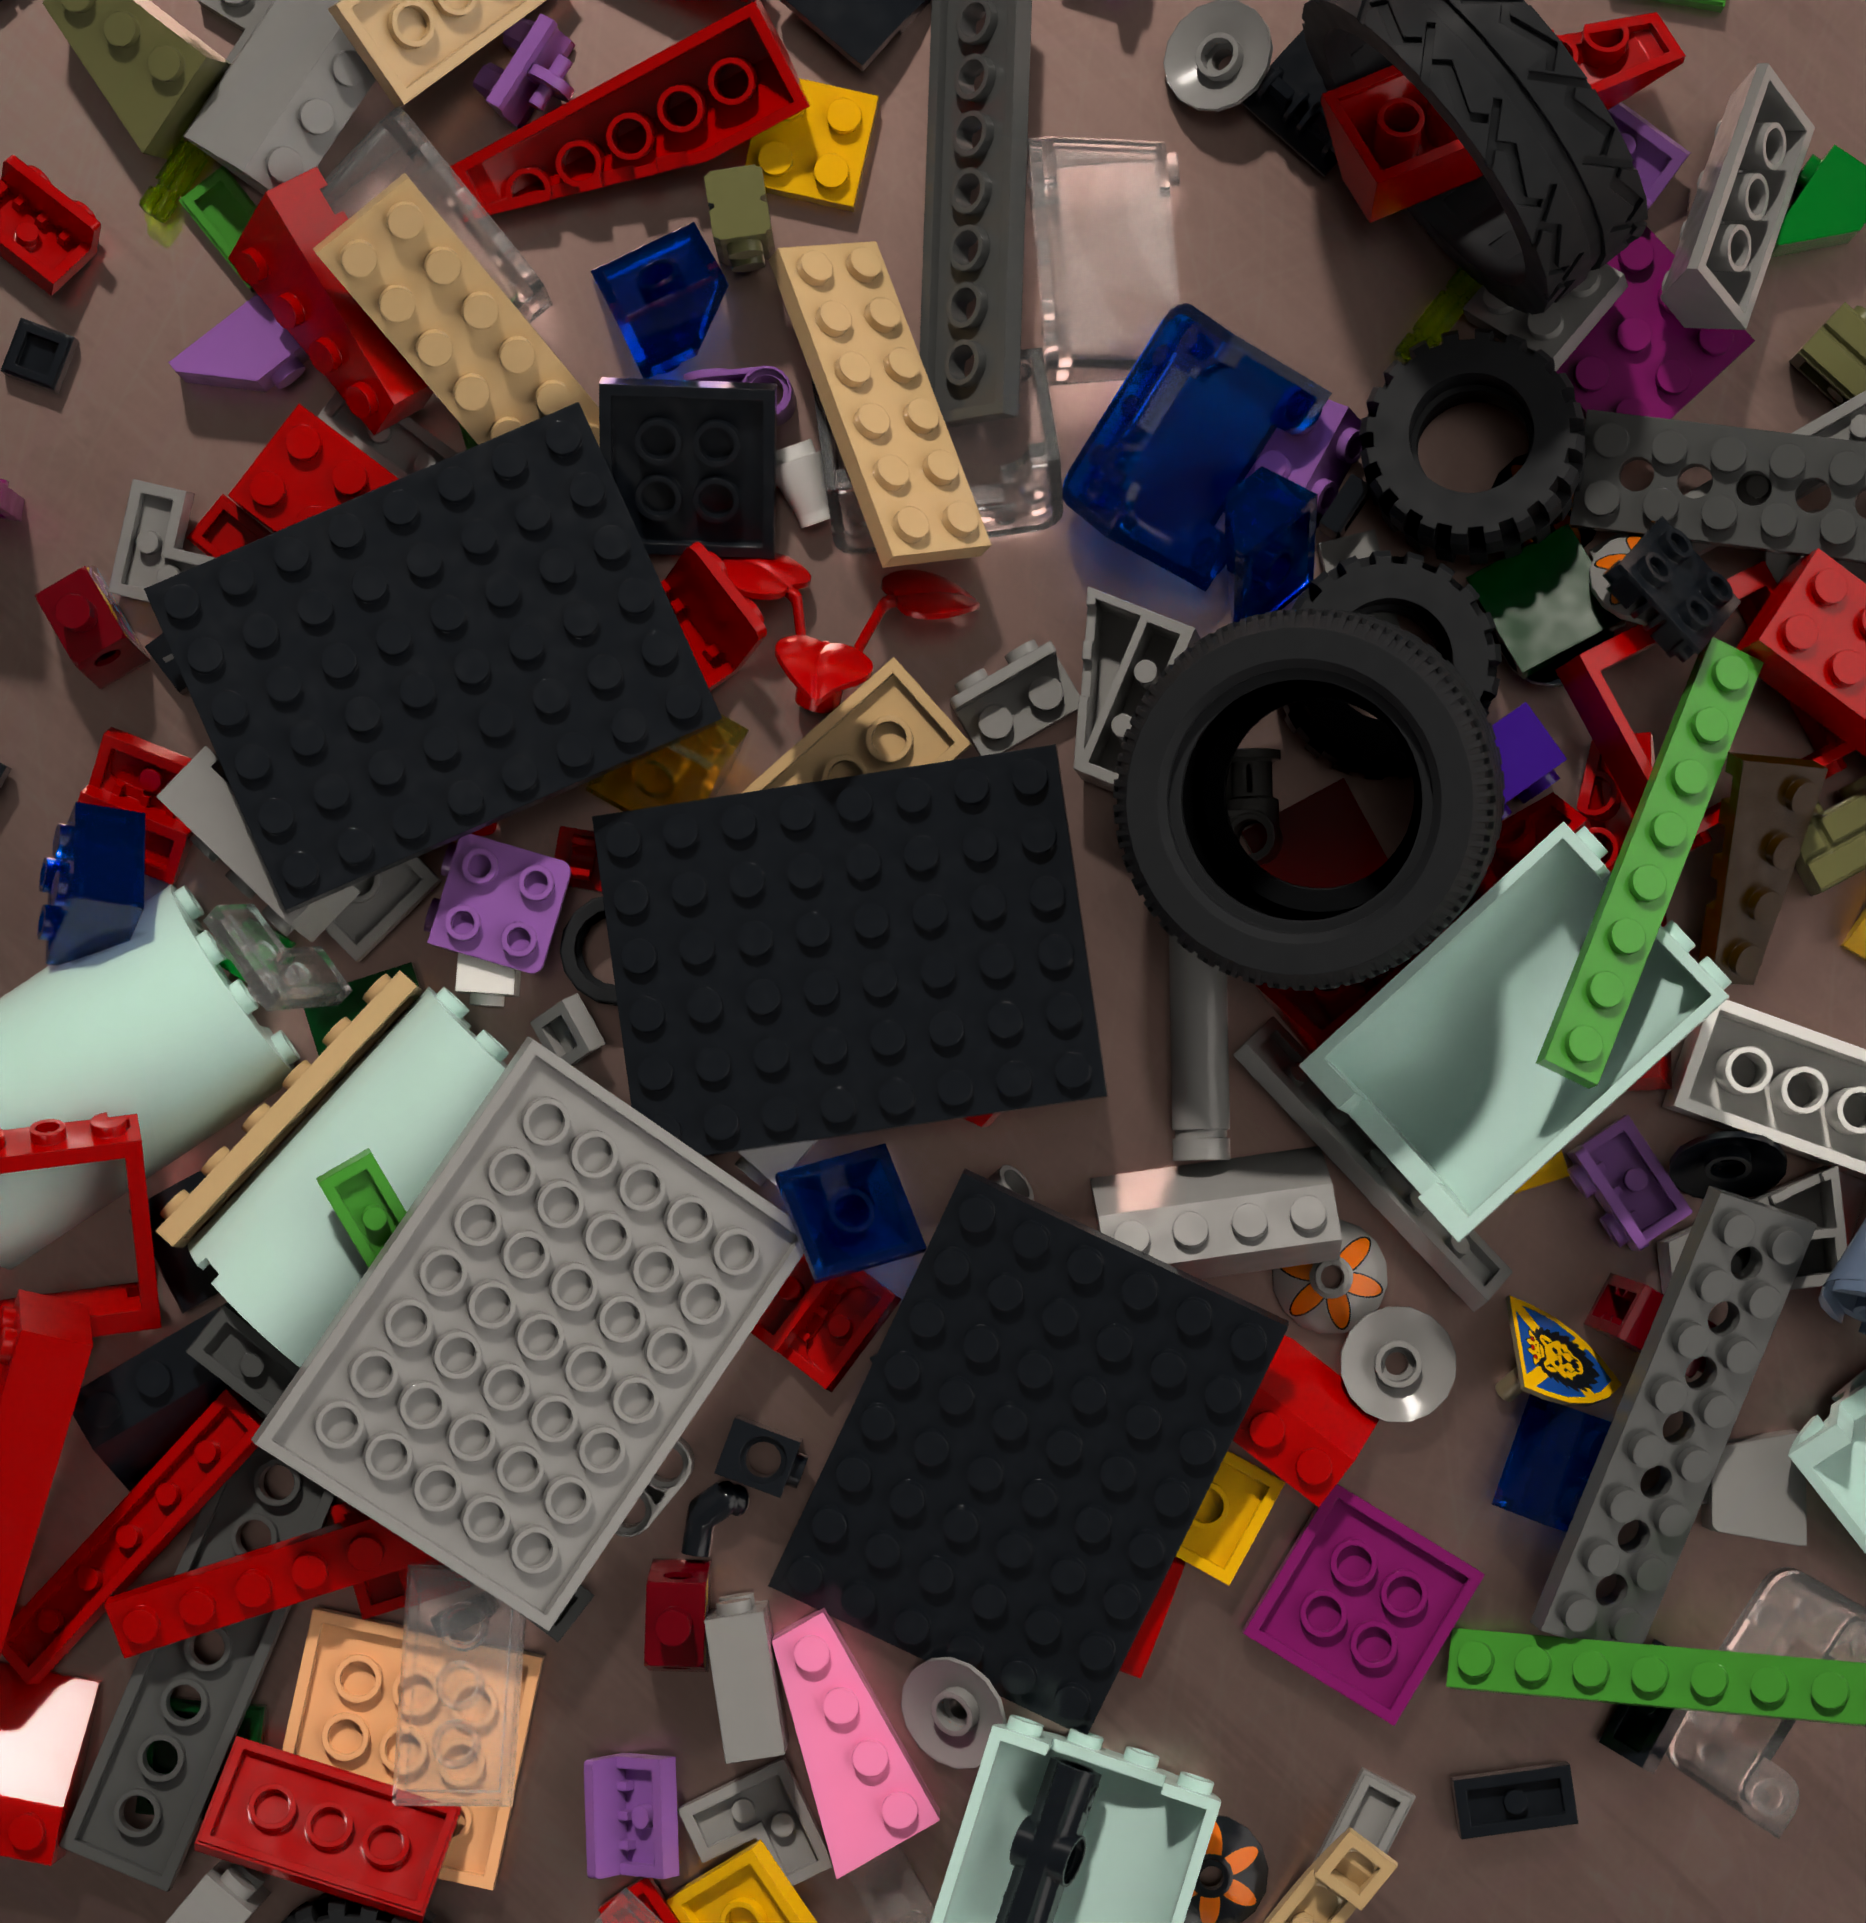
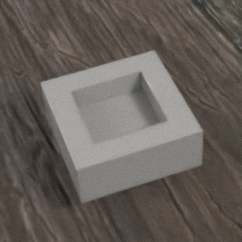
M578 993L561 1000L530 1022L542 1045L572 1066L606 1044L596 1027L594 1019L589 1014Z

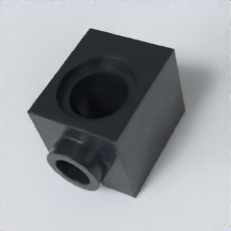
M737 1415L734 1418L714 1474L781 1498L786 1485L797 1489L809 1456L798 1452L803 1441L802 1438ZM759 1442L773 1444L781 1456L780 1467L770 1474H761L753 1470L748 1461V1452L751 1446Z

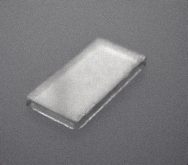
M408 1565L392 1802L395 1806L513 1807L526 1617L445 1565Z

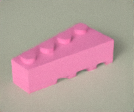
M824 1607L813 1611L774 1634L771 1642L836 1879H839L940 1821V1808L832 1616L827 1613Z

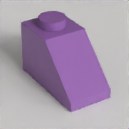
M256 294L168 363L186 383L267 392L275 385L278 389H282L297 380L306 369L303 363L310 358L288 330L276 321L273 312L260 296Z

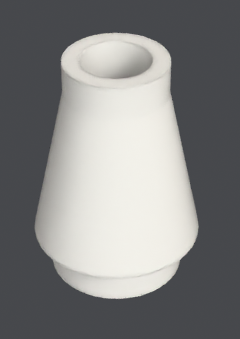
M812 439L777 450L776 485L797 517L800 528L802 529L832 518L833 514L829 506L822 450L816 452Z

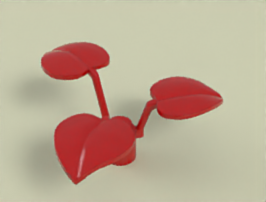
M776 552L774 559L719 557L727 568L728 578L742 596L758 600H776L785 596L791 602L795 635L787 636L777 641L775 657L787 677L796 686V703L804 709L818 713H831L841 704L843 690L862 684L871 677L873 663L863 651L882 617L889 609L897 607L901 613L908 617L936 620L970 613L978 610L980 603L966 590L940 575L921 570L896 571L883 577L881 590L887 595L883 596L878 602L853 647L846 644L830 643L829 641L821 642L806 635L803 598L798 590L808 587L811 583V575L805 567L794 559Z

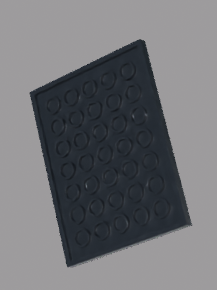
M579 402L144 588L287 913L300 909L723 723L718 707Z
M1056 744L592 816L631 1107L703 1157L1108 1097Z
M965 1168L768 1586L817 1610L825 1607L830 1616L925 1661L931 1658L953 1657L969 1663L990 1680L1000 1697L1063 1727L1073 1728L1088 1735L1288 1329L1289 1321Z

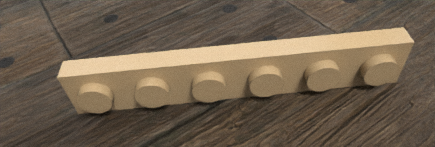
M400 970L393 978L388 974L381 976L362 998L367 1003V1006L352 1021L347 1017L342 1018L326 1034L322 1043L327 1048L312 1064L307 1060L302 1061L288 1074L282 1083V1086L287 1091L272 1107L267 1103H263L246 1119L241 1129L247 1134L230 1151L226 1146H223L204 1164L201 1172L206 1177L190 1194L183 1189L167 1203L160 1213V1216L165 1221L158 1227L156 1232L172 1247L183 1249L424 991Z

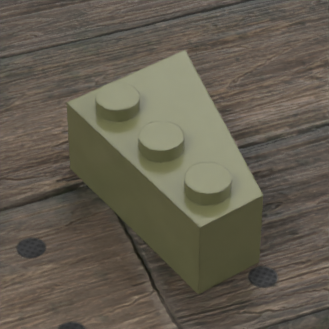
M44 0L43 5L141 152L171 160L185 139L182 137L231 63L150 0Z

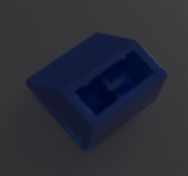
M75 802L67 824L58 823L53 840V858H44L39 878V891L48 893V905L44 904L41 908L37 929L38 939L46 940V964L58 966L130 941L144 909L146 813Z
M1530 1394L1492 1505L1543 1525L1567 1532L1612 1422Z

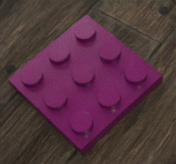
M1647 226L1638 239L1631 242L1628 247L1606 263L1624 273L1628 287L1556 371L1558 374L1566 373L1574 386L1575 400L1577 403H1581L1585 419L1587 409L1672 419L1755 341L1746 330L1683 327L1660 299L1664 276L1670 270L1675 255Z
M1337 1484L1320 1507L1316 1506L1243 1627L1242 1633L1395 1726L1485 1574Z

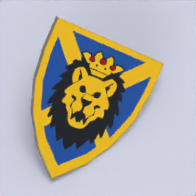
M1510 1295L1506 1297L1517 1366L1496 1383V1391L1503 1400L1512 1402L1524 1391L1541 1399L1564 1406L1587 1407L1605 1401L1622 1385L1603 1359L1577 1333L1560 1320L1525 1301Z

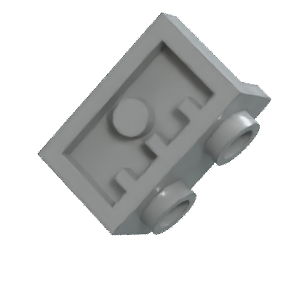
M1035 639L1030 640L1005 656L1009 665L989 676L984 668L980 669L954 685L958 694L950 698V706L979 756L1007 752L1078 711L1079 693L1056 655L1057 650L1051 641L1039 647Z

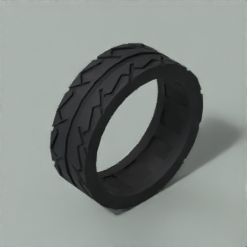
M1309 0L1304 4L1302 19L1305 23H1302L1306 44L1317 72L1322 76L1327 92L1394 65L1429 101L1476 162L1483 176L1406 209L1462 270L1506 305L1526 314L1544 313L1553 302L1557 303L1585 281L1590 270L1600 269L1642 235L1647 226L1644 220L1648 219L1647 198L1638 170L1633 166L1632 161L1634 160L1617 125L1597 92L1591 88L1586 80L1588 78L1563 43L1535 9L1524 0Z

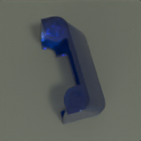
M1188 303L1179 304L1171 309L1163 318L1071 465L1063 482L1062 498L1068 507L1106 538L1206 592L1216 575L1223 570L1228 560V538L1222 530L1215 526L1276 428L1294 435L1313 426L1319 419L1322 408L1332 393L1197 307Z

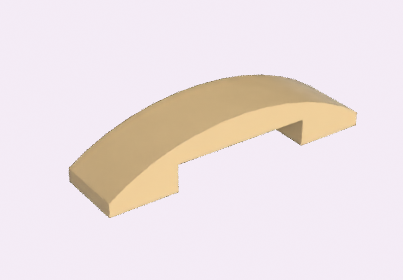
M1349 1827L1303 1873L1263 1923H1345L1357 1908L1361 1911L1398 1867V1862Z

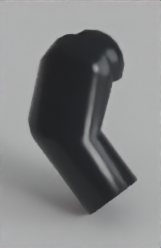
M730 1481L716 1482L691 1500L687 1510L682 1554L710 1557L714 1526L727 1519L730 1515L741 1516L747 1511L750 1498L745 1487L738 1484L733 1485Z

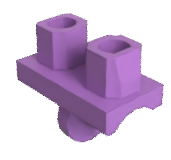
M541 13L536 21L522 18L503 33L502 43L510 52L514 53L506 69L504 70L490 62L482 66L473 81V87L486 99L485 101L509 126L517 130L525 126L535 109L543 112L552 96L564 102H569L575 92L563 80L573 64L568 59V56L575 47V44L558 29V24L553 19Z

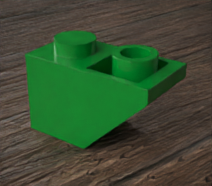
M1835 144L1822 160L1812 154L1799 173L1796 186L1801 190L1787 208L1771 258L1848 244L1866 223V165Z

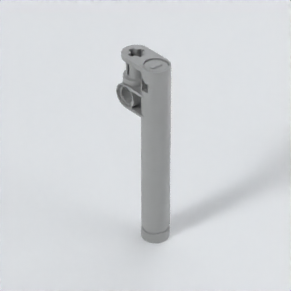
M1241 748L1236 750L1228 772L1226 784L1227 810L1232 828L1239 842L1241 832L1245 827L1253 823L1263 824L1267 832L1266 844L1257 853L1248 855L1258 865H1264L1277 857L1283 843V836L1279 827V799L1273 797L1272 763L1281 759V750ZM1169 935L1172 1130H1175V1139H1172L1173 1161L1231 1160L1230 1138H1227V1129H1230L1227 974L1219 971V966L1211 967L1198 959V953L1195 951L1189 953L1177 943V936L1171 937Z

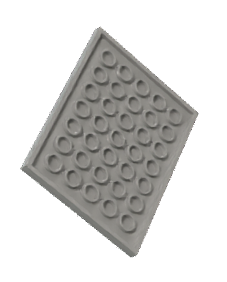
M527 1037L251 1440L261 1449L539 1626L550 1631L816 1234L543 1045Z

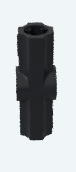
M1050 1757L1032 1814L1023 1820L1012 1842L1009 1860L1014 1868L1003 1896L996 1923H1053L1064 1887L1069 1886L1075 1879L1085 1855L1086 1838L1082 1836L1102 1776L1092 1768L1059 1757Z

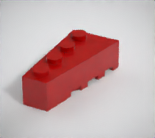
M316 166L265 192L228 259L236 267L239 276L246 283L250 284L273 312L276 321L288 330L307 353L313 366L323 373L340 393L351 412L363 421L373 435H376L423 409L434 392L313 250L316 245L348 220L344 211L334 214L320 191L328 184Z

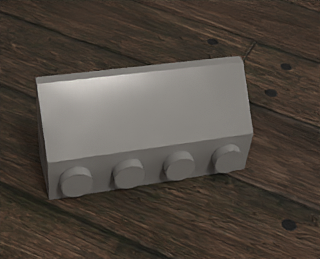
M274 0L182 136L262 195L266 191L319 165L376 80L328 10L339 0Z
M1758 63L1729 98L1723 118L1716 126L1714 144L1705 170L1699 175L1697 193L1688 219L1681 227L1680 242L1671 268L1665 274L1662 282L1660 299L1684 328L1746 330L1815 129L1812 122L1769 63Z
M1319 1146L1231 1158V1160H1217L1090 1178L1097 1230L1199 1279L1334 1261L1340 1258L1342 1234L1333 1183Z

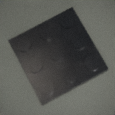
M602 377L599 383L600 450L647 553L682 555L687 547L695 542H700L708 551L715 553L719 557L774 559L776 552L777 384Z

